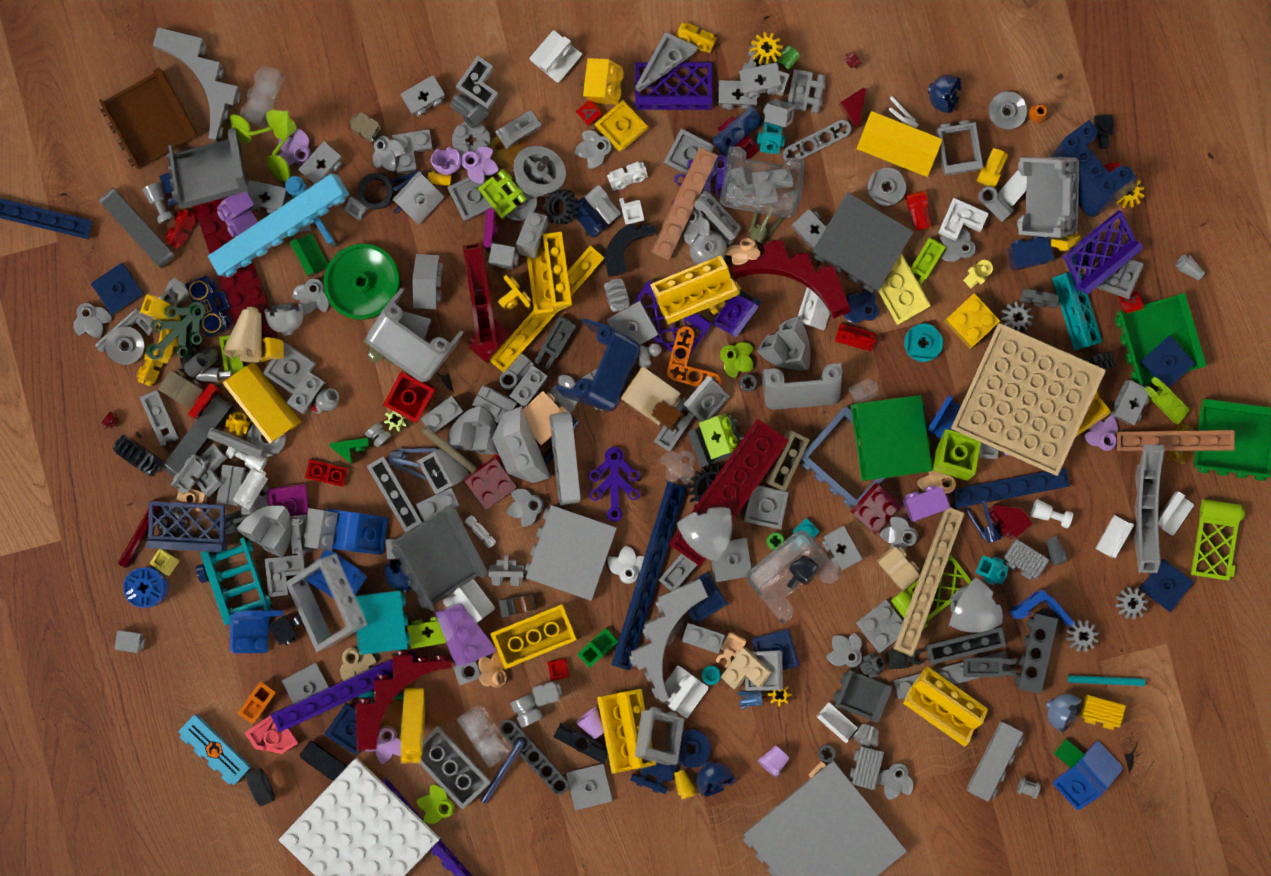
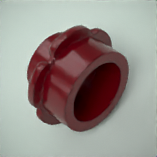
M853 51L849 54L846 53L847 58L845 62L851 69L853 67L857 69L861 64L860 59Z
M110 411L101 423L105 426V429L108 427L112 429L119 420L116 418L117 413L114 414Z

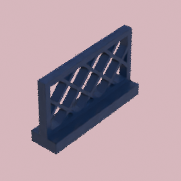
M149 501V540H147L146 548L223 552L227 549V542H225V504ZM154 506H161L166 513L159 518L154 513ZM175 507H180L184 511V514L179 519L171 512ZM193 508H199L203 513L198 520L190 514ZM212 509H220V517L216 521L208 514ZM167 514L175 521L170 528L161 521ZM186 515L194 522L188 529L180 522ZM204 516L212 522V525L207 530L199 523ZM158 523L165 529L162 535H154V527ZM176 524L184 531L181 536H175L171 531ZM195 525L203 532L200 537H194L189 532ZM215 526L220 531V539L213 538L208 531Z

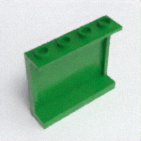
M1185 293L1145 304L1141 310L1126 314L1124 311L1115 313L1114 321L1116 327L1121 330L1120 341L1122 346L1126 347L1127 354H1125L1127 364H1131L1133 372L1130 374L1133 382L1139 385L1152 382L1154 376L1140 361L1169 335L1195 363L1187 372L1207 366Z
M921 395L850 405L861 481L932 471L933 460L929 453L930 441L926 433L927 421L924 418V402L921 399Z
M1202 399L1200 402L1197 431L1234 430L1235 451H1194L1192 468L1198 469V473L1209 474V470L1217 471L1216 475L1228 476V473L1236 474V478L1247 479V475L1255 476L1254 480L1266 481V478H1271V408Z

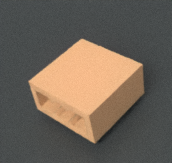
M544 391L523 409L534 438L541 446L551 438L550 414L568 412L563 406L559 408L554 403L556 399L550 392L545 394Z

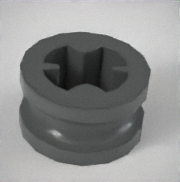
M747 374L740 379L739 385L743 391L750 392L755 389L757 381L753 375ZM751 378V382L754 383L753 387L745 388L743 380Z
M822 745L818 750L819 758L823 762L834 760L836 755L835 749L830 745ZM825 748H829L830 753H832V756H828V759H824V755L821 754L823 749L826 751Z

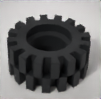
M563 189L548 193L549 197L544 199L547 203H544L543 206H546L544 213H548L546 216L551 223L568 224L573 222L572 219L577 218L575 214L579 213V210H576L579 204H576V202L579 200L575 198V193ZM561 200L564 204V209L562 213H560L559 204Z
M1111 352L1083 359L1104 370L1115 367Z

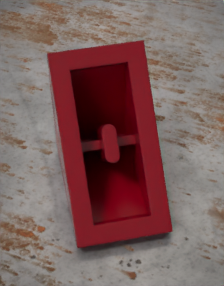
M867 88L858 90L839 104L853 128H858Z

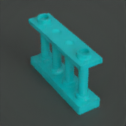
M246 538L240 539L242 545L217 554L208 551L200 552L224 626L230 624V615H233L235 612L252 611L263 607L264 611L271 610V599L264 592L251 553L254 551L250 540L247 541ZM245 552L248 563L223 572L216 570L215 564H217V561ZM251 570L253 582L230 590H223L221 582L224 579ZM257 588L260 600L234 609L232 607L229 608L227 601L230 600V597Z

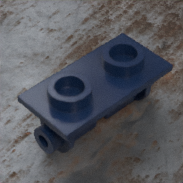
M582 197L576 202V204H579V207L576 208V210H579V213L575 214L577 216L576 219L593 239L607 225L585 198Z

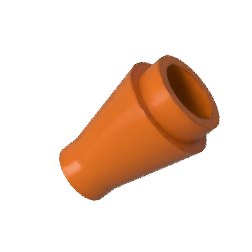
M1043 105L1032 106L1028 112L1029 119L1034 123L1044 122L1047 118L1046 107ZM1037 109H1039L1043 114H1038Z

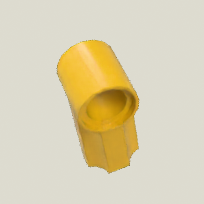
M993 148L976 181L987 187L995 188L1008 154Z

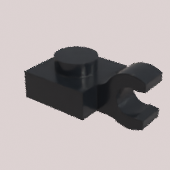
M1094 115L1093 125L1097 129V136H1099V149H1107L1109 147L1108 136H1113L1114 134L1113 115Z

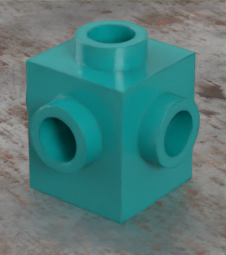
M764 122L763 131L758 133L757 143L761 144L760 152L779 154V149L784 147L785 136L782 135V126Z
M983 555L975 573L984 577L983 581L986 583L1002 585L1010 567L1004 565V560L994 556L991 559Z

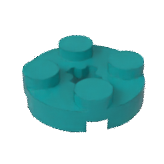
M918 324L912 327L905 335L904 348L907 355L915 361L928 362L936 358L942 350V336L930 324ZM922 338L929 342L924 348H921V345L918 344V341H921Z

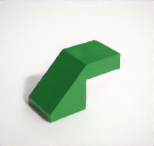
M605 628L580 650L577 655L590 669L618 643V640Z

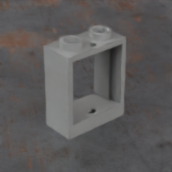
M970 120L961 121L956 126H951V123L940 125V128L936 130V136L941 139L946 134L969 131L974 156L973 162L948 165L944 140H942L939 154L943 176L978 171L983 168L976 123H970Z
M651 707L650 710L642 711L635 757L664 765L677 764L684 718L677 717V714L673 712L663 713L661 709ZM653 719L669 724L665 753L649 748Z

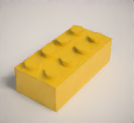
M563 604L490 633L505 669L577 640Z

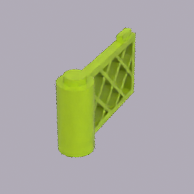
M1202 499L1191 575L1230 580V577H1234L1235 566L1232 565L1238 525L1240 520H1244L1245 509H1242L1240 504ZM1204 522L1211 523L1216 529L1208 536L1203 532ZM1225 526L1233 527L1232 535L1225 539L1220 530ZM1218 532L1224 541L1214 547L1209 538ZM1207 540L1213 549L1203 555L1200 551V544ZM1226 543L1229 547V554L1222 558L1217 549ZM1215 551L1220 560L1211 566L1206 557ZM1204 559L1209 568L1204 572L1196 571L1197 563ZM1223 562L1226 566L1225 576L1218 575L1213 568Z
M951 554L947 562L950 560L954 565V573L942 574L938 585L937 599H933V601H936V609L932 613L928 612L923 629L928 626L926 622L951 603L950 599L940 600L941 589L951 590L952 596L954 590H959V588H955L956 577L963 578L967 582V586L972 582ZM943 575L953 576L952 587L942 586ZM918 580L891 599V602L903 618H905L914 593L912 589L917 585Z

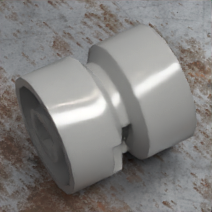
M533 693L510 703L513 712L518 713L517 720L521 728L543 718L540 708L535 707L536 701Z

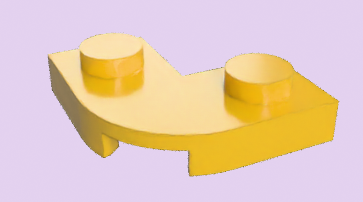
M1076 231L1073 235L1061 238L1049 237V239L1051 240L1052 247H1058L1061 251H1068L1081 241V235H1078V231Z

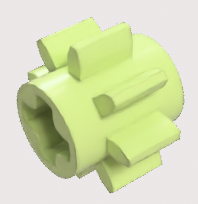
M393 410L391 414L385 413L388 416V420L384 421V423L390 424L389 430L396 427L399 432L400 426H407L404 423V419L407 418ZM394 415L401 417L397 425L391 422L394 419Z

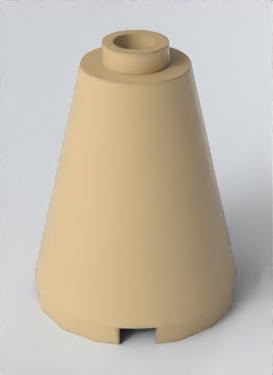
M247 307V309L242 310L224 347L223 353L226 356L234 359L235 355L243 362L257 363L259 360L261 361L262 328L261 313L258 312V309Z

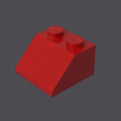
M400 371L383 406L418 423L438 388L427 382L418 381L406 371Z

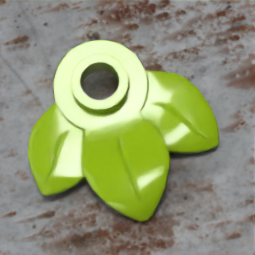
M739 342L734 346H724L720 351V358L724 362L725 373L735 379L739 371H752L754 364L749 355L754 350V347L745 342ZM729 351H731L733 354L731 358H728L727 353Z
M437 785L430 786V795L423 796L417 800L420 809L426 812L423 821L428 824L438 823L441 818L450 817L454 812L453 802L447 799L444 789ZM444 804L448 806V811L446 812L441 809V806Z

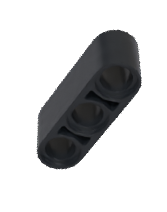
M312 740L308 742L299 755L302 760L333 782L348 767Z

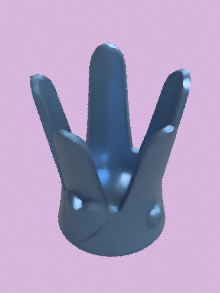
M738 690L739 696H747L740 699L739 706L742 707L740 710L751 706L762 705V698H767V696H762L761 690L753 692Z

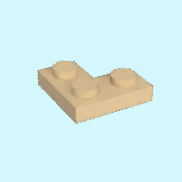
M745 647L740 650L721 678L736 690L746 677L757 687H762L773 672Z

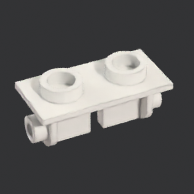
M637 161L626 166L627 173H624L623 168L611 171L607 177L612 190H620L630 184L639 183L648 178L643 162L639 163Z
M252 468L232 500L249 510L268 480L265 477L266 473L263 470L257 472Z

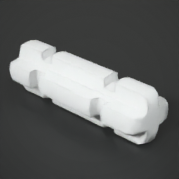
M469 516L465 523L472 528L471 530L481 541H484L488 548H491L496 543V540L489 536V533L480 523L476 522L477 520L474 516Z

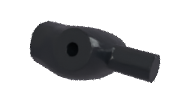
M804 554L789 566V571L792 573L793 578L788 582L787 586L793 590L799 581L808 585L813 580L819 566Z

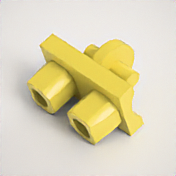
M981 260L978 264L975 263L968 270L970 274L963 281L970 288L978 282L982 284L993 271L992 263L989 260Z

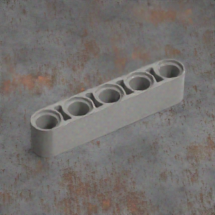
M570 412L550 414L558 500L560 505L580 502V489L572 417Z

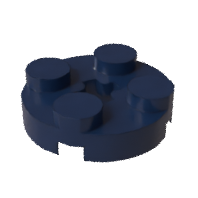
M696 729L682 731L678 763L690 768L703 765L710 754L708 738L704 733ZM689 743L697 746L694 754L692 752L687 753L686 751Z

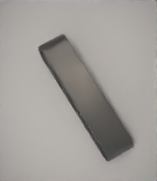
M113 187L99 199V202L161 269L175 257L174 253Z
M217 394L165 461L161 469L174 478L185 466V462L193 454H199L209 440L207 435L210 428L218 429L234 405Z
M503 720L499 726L502 736L512 747L516 744L518 737L525 738L527 743L520 750V756L555 794H564L569 786L565 776L514 720ZM511 723L514 727L513 732L506 733L503 730V725ZM532 751L539 754L540 758L536 762L529 759V753ZM544 766L552 768L550 776L542 774L541 770ZM557 780H562L565 783L563 790L555 788L554 783Z

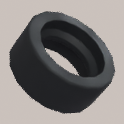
M371 173L363 177L359 182L357 188L358 197L361 203L368 208L375 210L383 209L393 201L395 196L393 188L395 186L386 175ZM373 180L382 181L387 187L386 198L378 203L371 202L365 193L366 186Z
M262 768L246 774L249 789L260 807L275 801L272 786Z

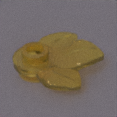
M498 136L493 138L490 143V148L493 149L490 159L496 163L497 167L501 166L505 170L513 172L515 156L522 150V147L516 143L507 149L503 144L502 149H497L496 145L502 143Z

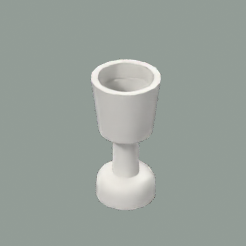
M228 447L225 454L230 459L234 458V456L245 461L244 465L249 469L253 468L257 472L264 469L268 460L266 457L260 456V458H256L231 447Z
M1036 499L1031 511V517L1047 521L1049 518L1061 521V526L1068 529L1073 518V512L1058 513L1053 511L1051 505Z

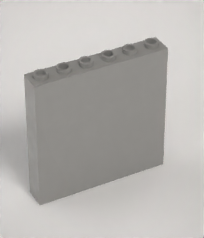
M833 760L743 832L745 836L743 841L749 848L752 846L757 851L756 857L761 863L766 862L769 868L767 870L772 876H878L907 852Z

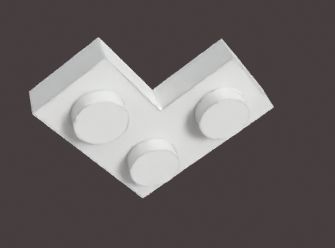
M953 198L938 233L956 241L963 225L980 232L988 213Z

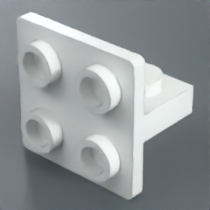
M552 31L532 54L530 61L556 83H559L580 59L582 54L571 45L569 39L565 36L561 37L556 31Z
M474 579L459 587L443 600L446 607L462 604L476 623L495 610L494 605Z
M677 666L664 684L669 698L664 703L683 717L688 718L708 690V686L680 666Z

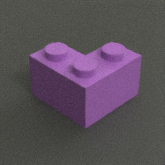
M247 192L229 196L217 207V213L222 221L225 220L228 225V232L232 237H237L258 223L250 210L254 204Z
M935 484L925 488L926 492L919 494L918 491L905 495L906 499L902 501L910 522L950 508L942 486L937 488Z

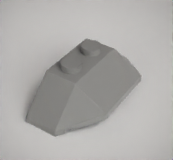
M522 406L504 412L492 439L506 473L531 483L550 478Z

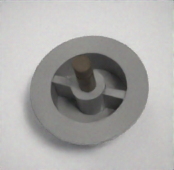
M542 146L524 148L517 154L514 160V173L517 185H519L523 192L533 197L552 193L558 190L564 183L566 177L564 163L555 152Z

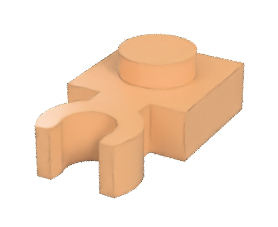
M729 631L720 648L724 652L717 656L716 662H719L721 658H726L725 667H729L731 656H737L746 644V640Z

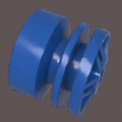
M152 567L137 568L131 571L123 584V593L126 599L132 605L139 608L154 607L161 604L169 591L166 576L158 569ZM143 582L144 585H148L146 593L144 590L140 589V587L143 586Z

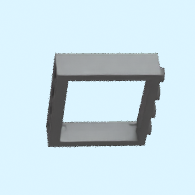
M336 554L318 560L286 582L316 653L331 648L367 625ZM319 569L323 571L347 626L331 636L306 580L307 577Z

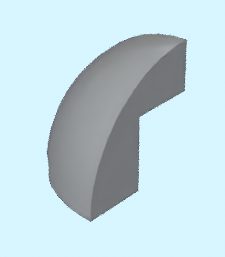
M795 317L779 325L780 329L774 335L768 334L761 342L757 352L770 363L789 370L803 371L809 369V339L800 317Z
M481 406L466 411L457 419L448 434L446 443L455 449L463 451L471 450L479 454L497 455L498 451L492 439L497 426L487 410Z
M267 506L247 516L237 527V530L250 541L257 542L264 550L283 558L290 542L291 518L286 507Z
M729 508L708 509L706 514L697 515V513H693L683 518L677 525L686 542L697 553L716 562L724 553L729 542L732 527L731 512Z
M975 578L959 599L949 625L967 632L992 630L1002 624L1000 604H995L992 599L993 592L989 587Z

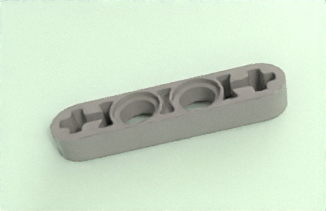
M845 120L837 121L788 146L783 151V160L788 164H794L846 138L851 132L849 122ZM840 124L843 127L846 126L845 134L839 132L836 134L838 138L834 139V134L830 129L833 128L835 132L839 129ZM822 133L830 135L831 140L828 143H823L820 140ZM806 141L813 143L814 148L812 151L808 152L803 149V144ZM799 145L800 151L804 155L800 156L799 152L794 156V160H792V158H787L786 156L788 155V151H797L798 148L796 146Z

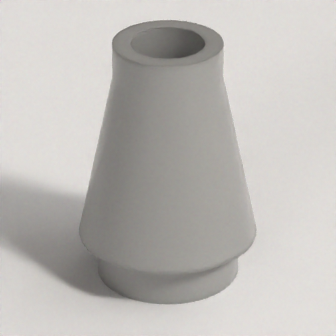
M1183 254L1175 265L1178 271L1196 280H1200L1205 273L1190 255Z

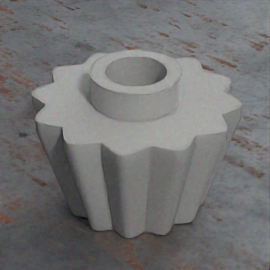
M862 724L852 738L859 742L860 746L869 748V746L877 747L879 731L870 725Z

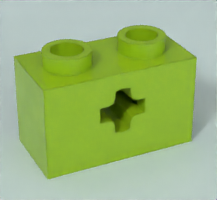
M727 413L699 423L711 459L734 452L738 447V440L734 436L732 423Z
M437 617L430 618L431 622L423 623L422 619L411 621L412 625L407 626L411 649L447 643ZM426 627H429L430 630L433 629L434 633L430 634V637L423 633L427 629Z

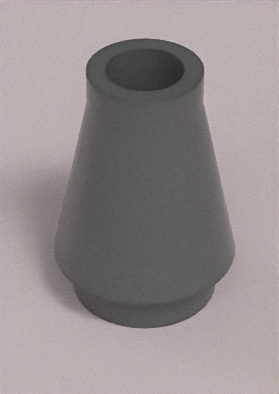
M1054 536L1047 539L1049 559L1053 566L1067 562L1068 555L1059 542L1058 537Z

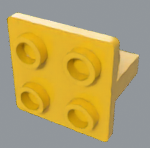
M507 275L504 276L505 282L512 290L498 301L499 305L504 311L507 308L511 310L518 304L517 300L520 299L526 308L530 310L532 308L530 305L532 301L525 292L520 293L518 290L520 286L513 277L508 278Z

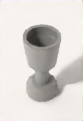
M159 182L150 184L142 189L150 204L156 205L160 214L157 217L159 224L166 223L175 217L171 211H166L162 202L164 195Z

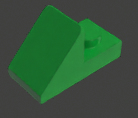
M368 438L329 443V446L349 463L353 464L351 449H354V452L366 451V447L370 446Z

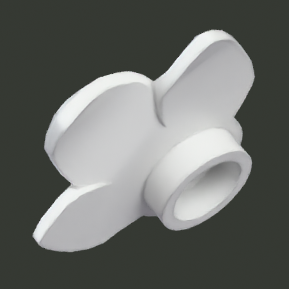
M625 546L621 550L619 557H608V566L612 573L619 575L622 582L631 584L637 580L645 556L636 557L633 549ZM631 571L632 576H626L625 572Z

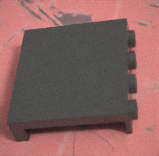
M235 128L228 129L229 139L174 153L172 146L168 145L169 153L166 155L168 163L171 165L168 166L170 176L173 177L170 179L172 189L175 190L172 191L174 202H178L181 209L248 191L241 144Z
M847 192L811 254L814 255L813 259L822 264L825 262L830 266H834L836 273L841 271L846 274V278L853 283L859 282L866 291L877 293L913 231Z
M449 506L391 542L393 546L392 552L401 561V569L410 578L409 584L419 595L418 601L423 608L434 610L433 605L459 587L477 576L483 578L489 574L456 509Z

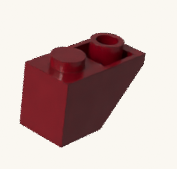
M999 505L988 508L991 520L1001 527V533L1010 540L1018 537L1033 524L1021 508Z

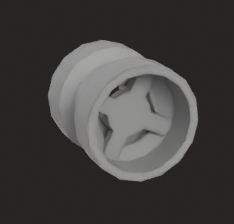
M379 421L365 433L369 439L374 441V445L377 448L381 447L392 436L383 429Z

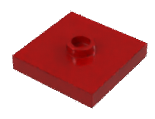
M210 383L206 390L198 396L195 405L188 415L198 419L212 399L222 391L221 388Z

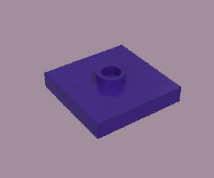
M740 295L728 299L712 321V324L736 338L758 306Z

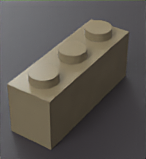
M787 430L784 435L789 440L763 479V482L784 492L810 440L790 430Z

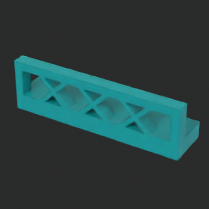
M1071 272L1053 277V284L1057 296H1059V303L1074 351L1102 343L1088 294L1076 290ZM1079 295L1082 297V303L1079 300ZM1084 314L1087 315L1088 322L1085 320ZM1090 331L1093 333L1095 341L1091 340Z

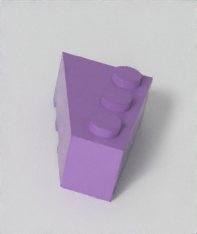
M462 604L451 605L435 612L455 666L467 665L497 651Z

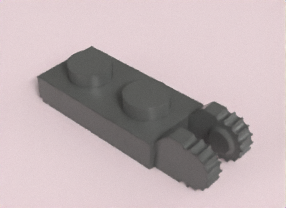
M559 316L541 346V351L534 363L538 365L542 361L545 352L549 353L552 356L544 368L548 371L554 360L560 355L577 325Z
M963 658V677L1017 676V671L1015 670L1003 671V664H1016L1017 659Z

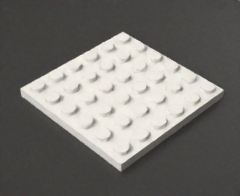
M355 758L281 836L279 841L315 876H405L440 837L358 758Z

